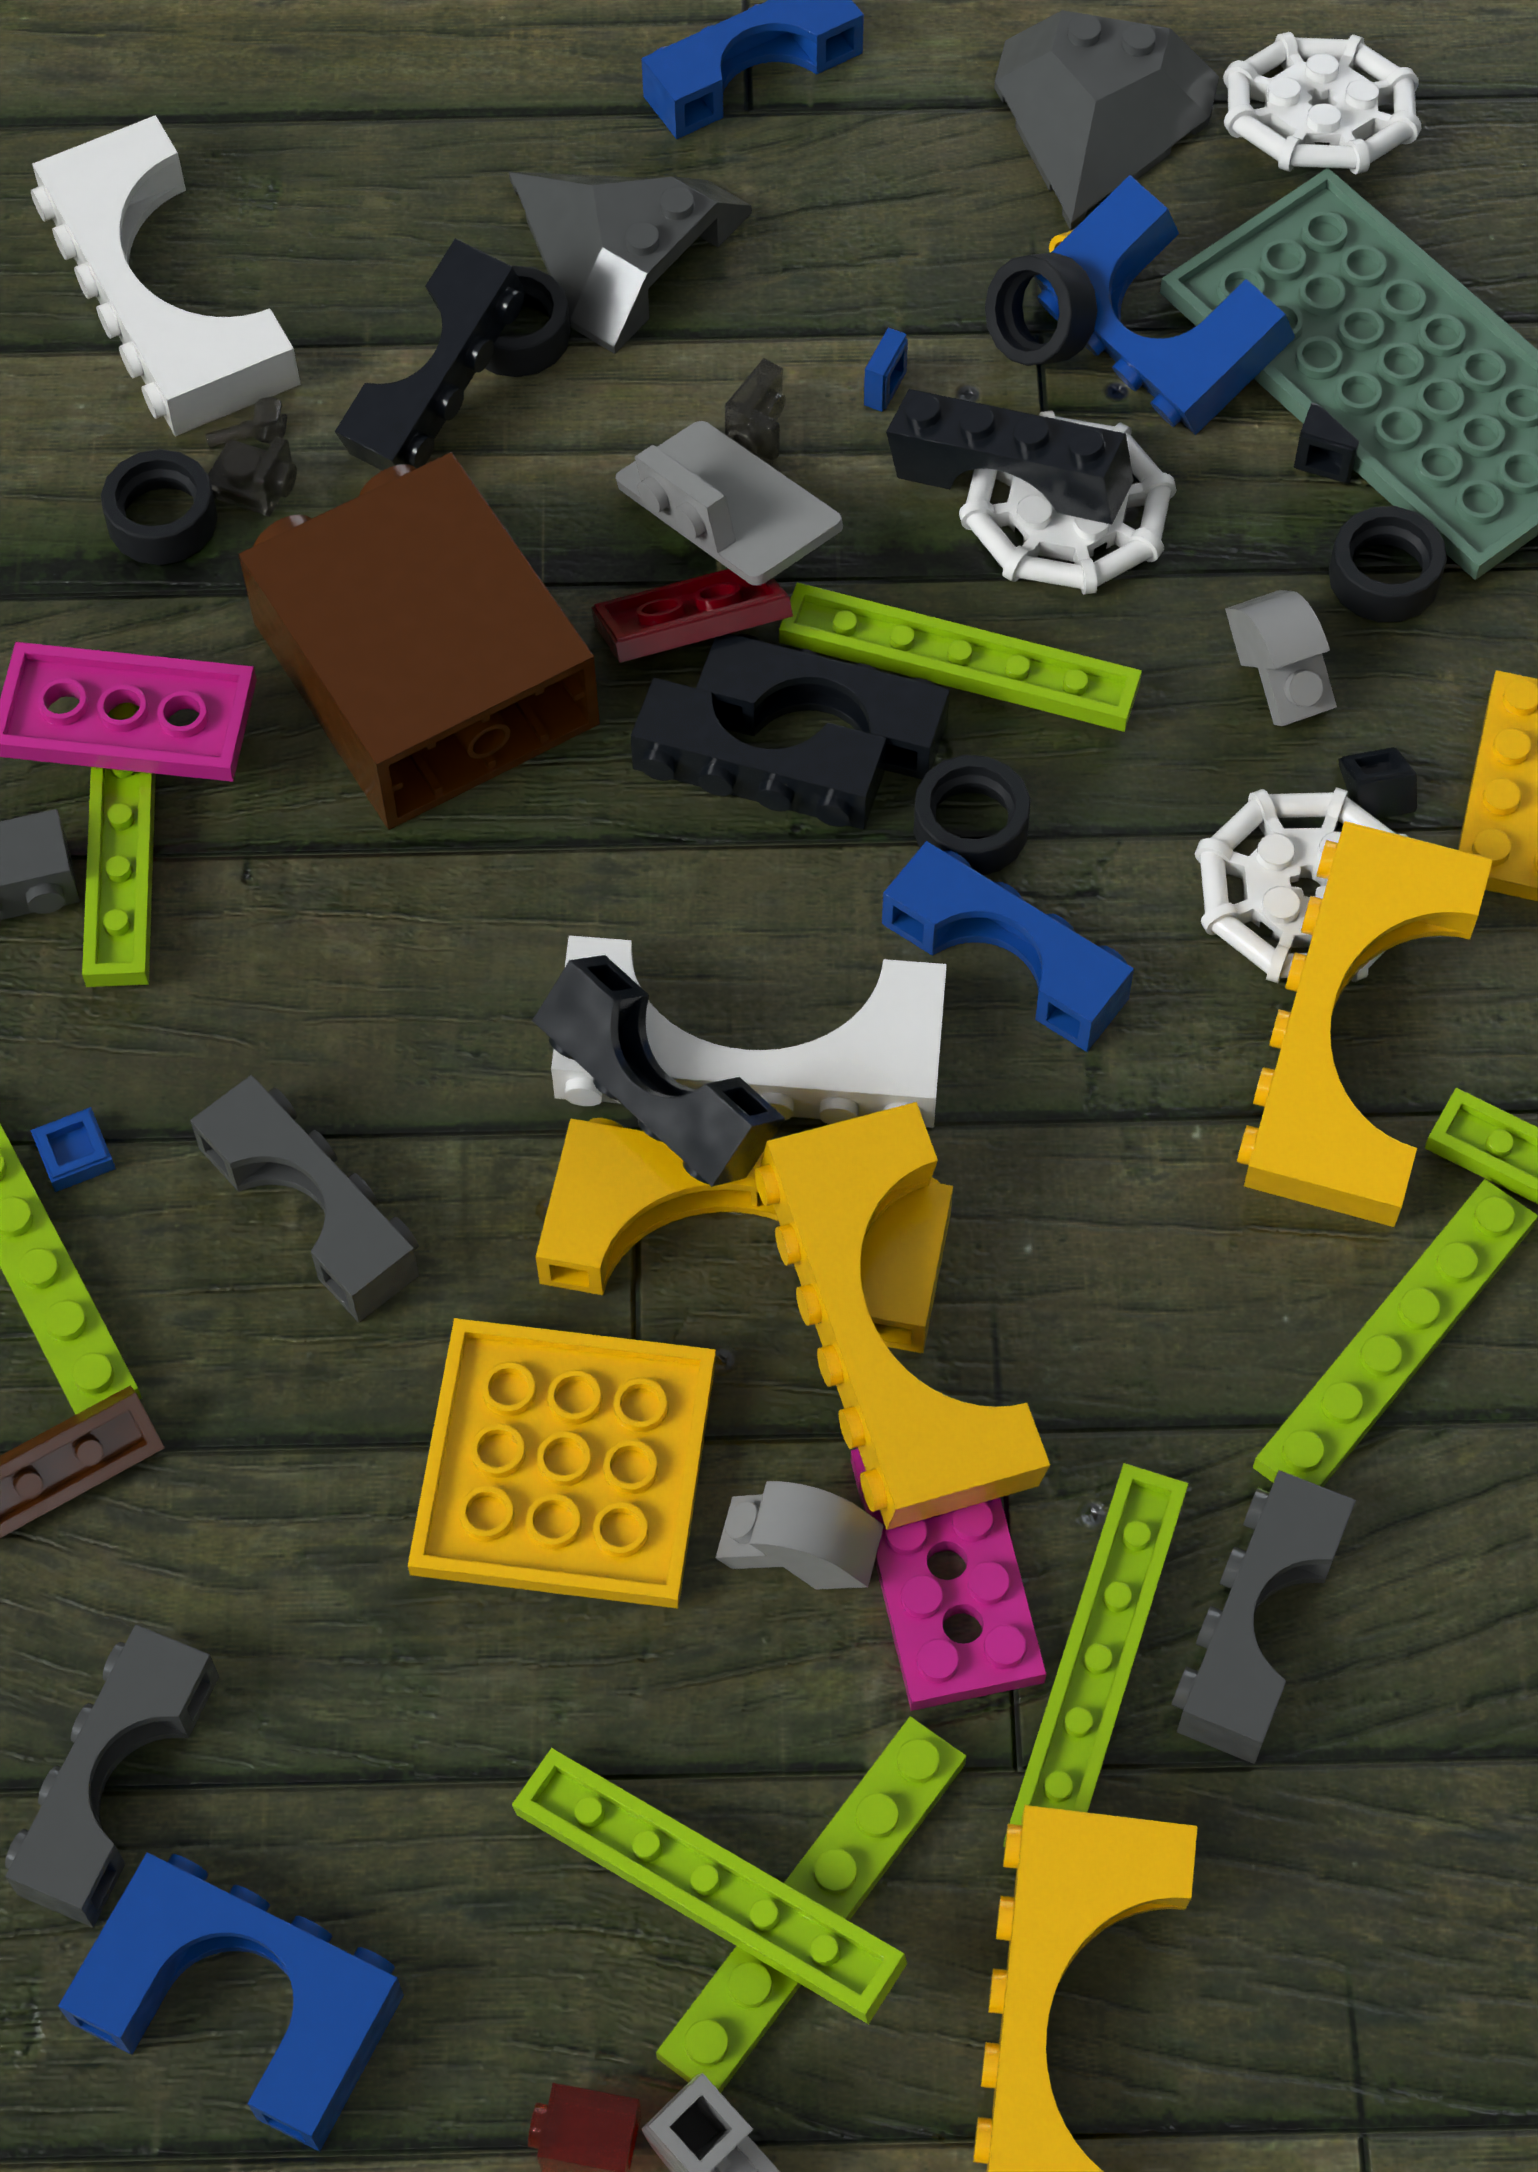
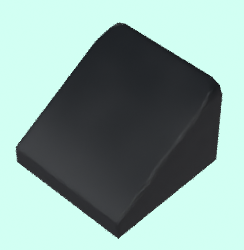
M1312 402L1300 432L1294 468L1343 483H1350L1359 440L1325 409Z
M1391 747L1353 754L1338 759L1350 799L1376 819L1416 812L1417 774L1397 748Z

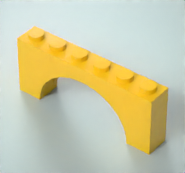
M1347 821L1343 823L1338 843L1326 840L1316 876L1328 879L1323 899L1310 896L1301 928V933L1312 935L1307 955L1294 953L1285 989L1297 992L1291 1012L1278 1010L1269 1046L1281 1049L1275 1070L1266 1067L1262 1068L1253 1104L1265 1107L1259 1128L1246 1125L1237 1158L1238 1163L1249 1165L1244 1187L1395 1227L1403 1205L1417 1148L1402 1143L1376 1128L1362 1115L1347 1095L1339 1079L1331 1049L1330 1030L1332 1012L1350 980L1370 960L1398 944L1423 937L1451 936L1470 939L1479 915L1493 859Z
M917 1102L769 1140L766 1142L760 1167L755 1168V1181L761 1201L765 1206L773 1204L780 1226L775 1228L776 1243L780 1256L786 1266L794 1264L801 1286L796 1288V1298L800 1314L807 1326L815 1324L823 1346L817 1349V1358L822 1377L828 1387L837 1386L844 1409L839 1410L838 1414L842 1435L849 1449L858 1447L866 1470L860 1474L865 1501L872 1512L880 1510L886 1530L1038 1487L1050 1467L1028 1403L999 1407L980 1406L959 1401L932 1389L917 1379L894 1357L880 1337L868 1312L861 1282L860 1261L863 1240L876 1219L891 1204L915 1190L929 1186L938 1162Z
M570 1118L536 1253L539 1284L603 1295L614 1268L632 1246L656 1229L686 1217L706 1213L738 1212L779 1221L773 1204L768 1206L763 1204L756 1186L755 1168L760 1167L763 1153L746 1178L711 1187L709 1184L692 1177L685 1170L683 1160L664 1142L651 1138L643 1131L624 1128L618 1122L606 1118H593L589 1121ZM933 1177L930 1180L929 1186L901 1197L876 1219L863 1240L860 1261L861 1282L865 1302L874 1326L883 1342L890 1348L924 1353L952 1206L953 1186L941 1184Z
M1030 1805L1024 1806L1021 1825H1007L1003 1867L1017 1870L1014 1897L1000 1895L996 1939L1009 1941L1006 1970L993 1968L988 2013L1002 2014L999 2043L985 2042L981 2087L994 2088L992 2118L978 2117L973 2156V2162L987 2164L986 2172H1104L1084 2153L1074 2140L1058 2110L1051 2089L1046 2054L1050 2008L1055 1991L1067 1968L1078 1953L1102 1931L1136 1914L1153 1910H1185L1192 1898L1197 1826Z

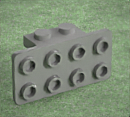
M705 421L692 423L657 447L651 445L635 456L636 461L616 474V481L620 491L751 585L766 583L840 533L843 529L840 513Z

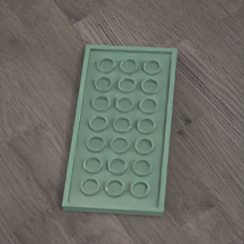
M1326 168L1161 279L1160 294L1195 326L1199 325L1245 279L1286 314L1295 339L1254 379L1303 424L1313 402L1320 405L1359 440L1353 470L1393 506L1417 512L1434 524L1444 540L1446 554L1474 580L1481 577L1538 535V350L1332 170Z

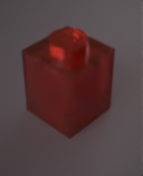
M552 2083L548 2104L537 2102L534 2107L528 2136V2147L538 2149L537 2158L541 2172H630L642 2117L640 2101L636 2098Z

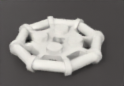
M1291 32L1278 34L1273 44L1244 61L1237 60L1232 62L1223 75L1224 83L1228 88V113L1224 119V126L1233 137H1243L1277 160L1279 169L1289 172L1294 167L1350 169L1353 174L1364 173L1368 171L1370 163L1400 144L1414 142L1422 129L1421 122L1416 116L1415 91L1419 85L1418 77L1411 68H1400L1366 46L1364 38L1357 35H1351L1349 39L1298 38L1294 37ZM1279 65L1284 69V71L1272 78L1262 76ZM1357 66L1378 81L1371 82L1354 69ZM1250 98L1265 102V107L1254 109L1250 105ZM1394 102V113L1392 115L1378 111V106ZM1315 142L1330 143V144H1329V145H1316Z
M1053 410L1040 412L1039 415L1126 433L1132 473L1140 483L1131 485L1112 525L1057 513L1048 499L1026 481L998 470L974 469L966 504L959 511L961 524L965 529L974 532L1003 568V577L1012 582H1016L1021 578L1081 589L1083 595L1093 594L1097 592L1099 585L1144 561H1156L1164 550V544L1161 539L1169 501L1177 491L1174 478L1170 474L1163 473L1131 436L1132 428L1121 422L1116 426L1063 418L1055 416ZM995 479L1011 487L1008 501L1005 503H990ZM1144 506L1140 528L1135 530L1124 524L1127 508ZM1009 526L1013 532L1016 527L1023 535V545L1016 547L1000 527ZM1106 542V549L1114 544L1120 547L1094 562L1090 558L1094 556V549ZM1038 556L1074 562V564L1038 558Z
M1336 787L1334 792L1268 794L1264 789H1259L1249 794V802L1211 838L1200 840L1197 846L1195 858L1201 864L1205 914L1201 919L1203 928L1209 935L1217 934L1267 973L1266 980L1279 983L1280 978H1288L1294 953H1290L1291 949L1310 946L1312 935L1301 933L1310 897L1304 896L1302 888L1291 887L1290 883L1299 881V878L1313 879L1321 885L1317 887L1314 897L1323 899L1328 879L1317 877L1316 875L1326 840L1336 843L1339 841L1341 832H1335L1338 822L1343 824L1344 821L1396 834L1348 798L1347 790ZM1325 817L1322 828L1284 829L1278 818ZM1259 826L1265 837L1259 842L1258 848L1250 856L1234 852L1233 850ZM1226 874L1242 879L1244 901L1236 904L1229 903ZM1252 921L1260 927V922L1269 927L1273 931L1272 938L1278 942L1276 949L1248 928L1245 923ZM1384 952L1370 960L1351 980L1356 982L1368 976V968Z

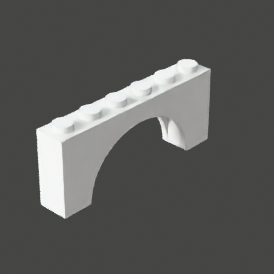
M156 115L32 164L38 187L31 189V195L40 217L44 222L50 219L54 221L56 227L52 228L62 256L65 260L73 257L76 260L78 266L74 267V271L87 299L97 297L100 305L96 306L106 334L110 339L119 336L123 345L119 346V351L128 373L132 378L142 377L146 385L141 388L151 414L155 419L164 416L175 437L301 385L294 348L270 308L257 313L234 317H214L191 313L177 308L154 295L137 279L130 269V250L142 224L160 205L186 191L178 152Z
M569 936L565 967L569 960L606 955L639 985L633 966L632 940ZM883 959L878 983L864 1006L850 1020L829 1034L797 1046L771 1050H745L713 1044L699 1039L672 1024L657 1011L649 1000L646 1011L648 1042L660 1067L668 1076L681 1085L697 1090L707 1083L740 1077L785 1117V1120L791 1117L821 1119L827 1124H833L917 1102L925 1126L934 1128L947 964ZM555 1049L553 1050L551 1072L556 1099H566L568 1102L579 1106H595L601 1102L620 1103L601 1093L595 1087L593 1077L575 1060L561 1055Z

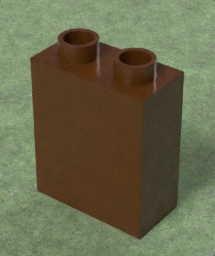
M452 452L419 468L401 464L384 469L366 483L358 497L314 518L306 515H291L279 519L259 535L253 547L239 553L255 626L388 830L600 724L594 655Z

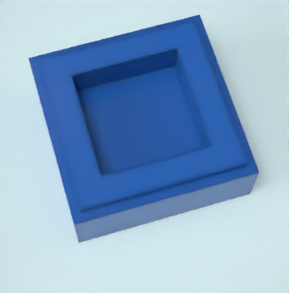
M889 327L886 330L865 368L864 406L882 412L890 403L907 372V334Z
M91 1107L30 1130L55 1192L116 1169Z

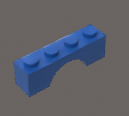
M768 0L762 4H756L740 14L718 24L707 26L696 34L669 46L661 47L652 54L641 58L643 97L676 139L681 138L723 118V92L726 86L737 74L749 67L767 62H784L801 66L817 75L862 54L864 14L852 0Z
M926 841L883 892L882 925L932 956L958 944L976 942L999 946L1019 957L1030 969L1037 983L1038 1000L1035 1020L1086 1052L1090 1050L1129 1000L1134 968L1127 964L1122 955L1108 946H1097L1082 937L1062 917L1052 913L1045 914L1025 902L1021 895L1010 885L1003 882L994 883L973 870L961 855L953 851H942Z

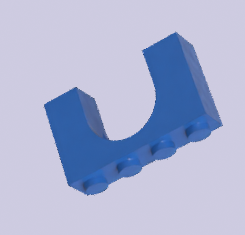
M1129 175L1051 253L1072 258L1086 271L1095 289L1097 316L1094 332L1085 347L1095 356L1105 351L1116 362L1112 369L1130 389L1136 392L1143 386L1154 397L1150 404L1169 425L1175 427L1179 422H1182L1196 435L1295 339V335L1286 314L1247 279L1199 325L1181 335L1170 338H1148L1140 336L1123 326L1121 323V305L1129 285L1179 234L1168 208ZM1035 275L1034 278L1042 291L1036 298L1044 309L1058 321L1059 305L1057 295L1051 283L1045 277Z
M147 1852L60 2001L59 2009L70 2024L132 2055L176 1979L191 1965L210 1955L228 1951L249 1952L270 1960L281 1968L291 1981L293 2011L284 2038L247 2104L257 2120L320 2152L404 1996L398 1978L392 1975L395 1966L382 1956L368 1949L357 1947L355 1953L351 1955L330 1944L329 1942L333 1937L331 1933L304 1917L295 1916L290 1924L268 1913L270 1904L261 1896L242 1886L233 1885L228 1893L206 1882L209 1876L208 1872L180 1855L172 1854L168 1862Z

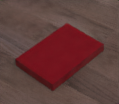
M730 569L597 603L591 607L595 627L619 663L793 617L790 597L774 578L761 585H751Z

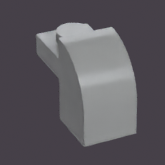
M1277 590L1225 608L1241 666L1258 668L1274 725L1285 726L1337 707L1322 654L1330 651V648L1315 612L1299 593Z
M767 1481L764 1493L761 1495L732 1496L715 1558L731 1569L784 1567L816 1590L868 1587L884 1524L854 1503L831 1492L798 1483Z
M703 2073L696 2075L642 2128L648 2143L671 2172H780L748 2136L753 2128Z

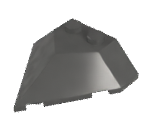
M1061 10L1005 40L994 89L1001 102H1007L1016 119L1015 128L1047 188L1049 191L1054 190L1063 207L1062 216L1069 229L1072 230L1086 218V213L1090 208L1103 198H1107L1129 175L1137 180L1170 155L1171 147L1188 133L1196 135L1209 125L1219 76L1171 28Z
M509 172L510 182L515 194L519 195L524 207L527 223L547 272L565 291L569 306L570 327L614 354L650 318L648 288L698 237L719 247L752 213V206L714 183L703 179Z

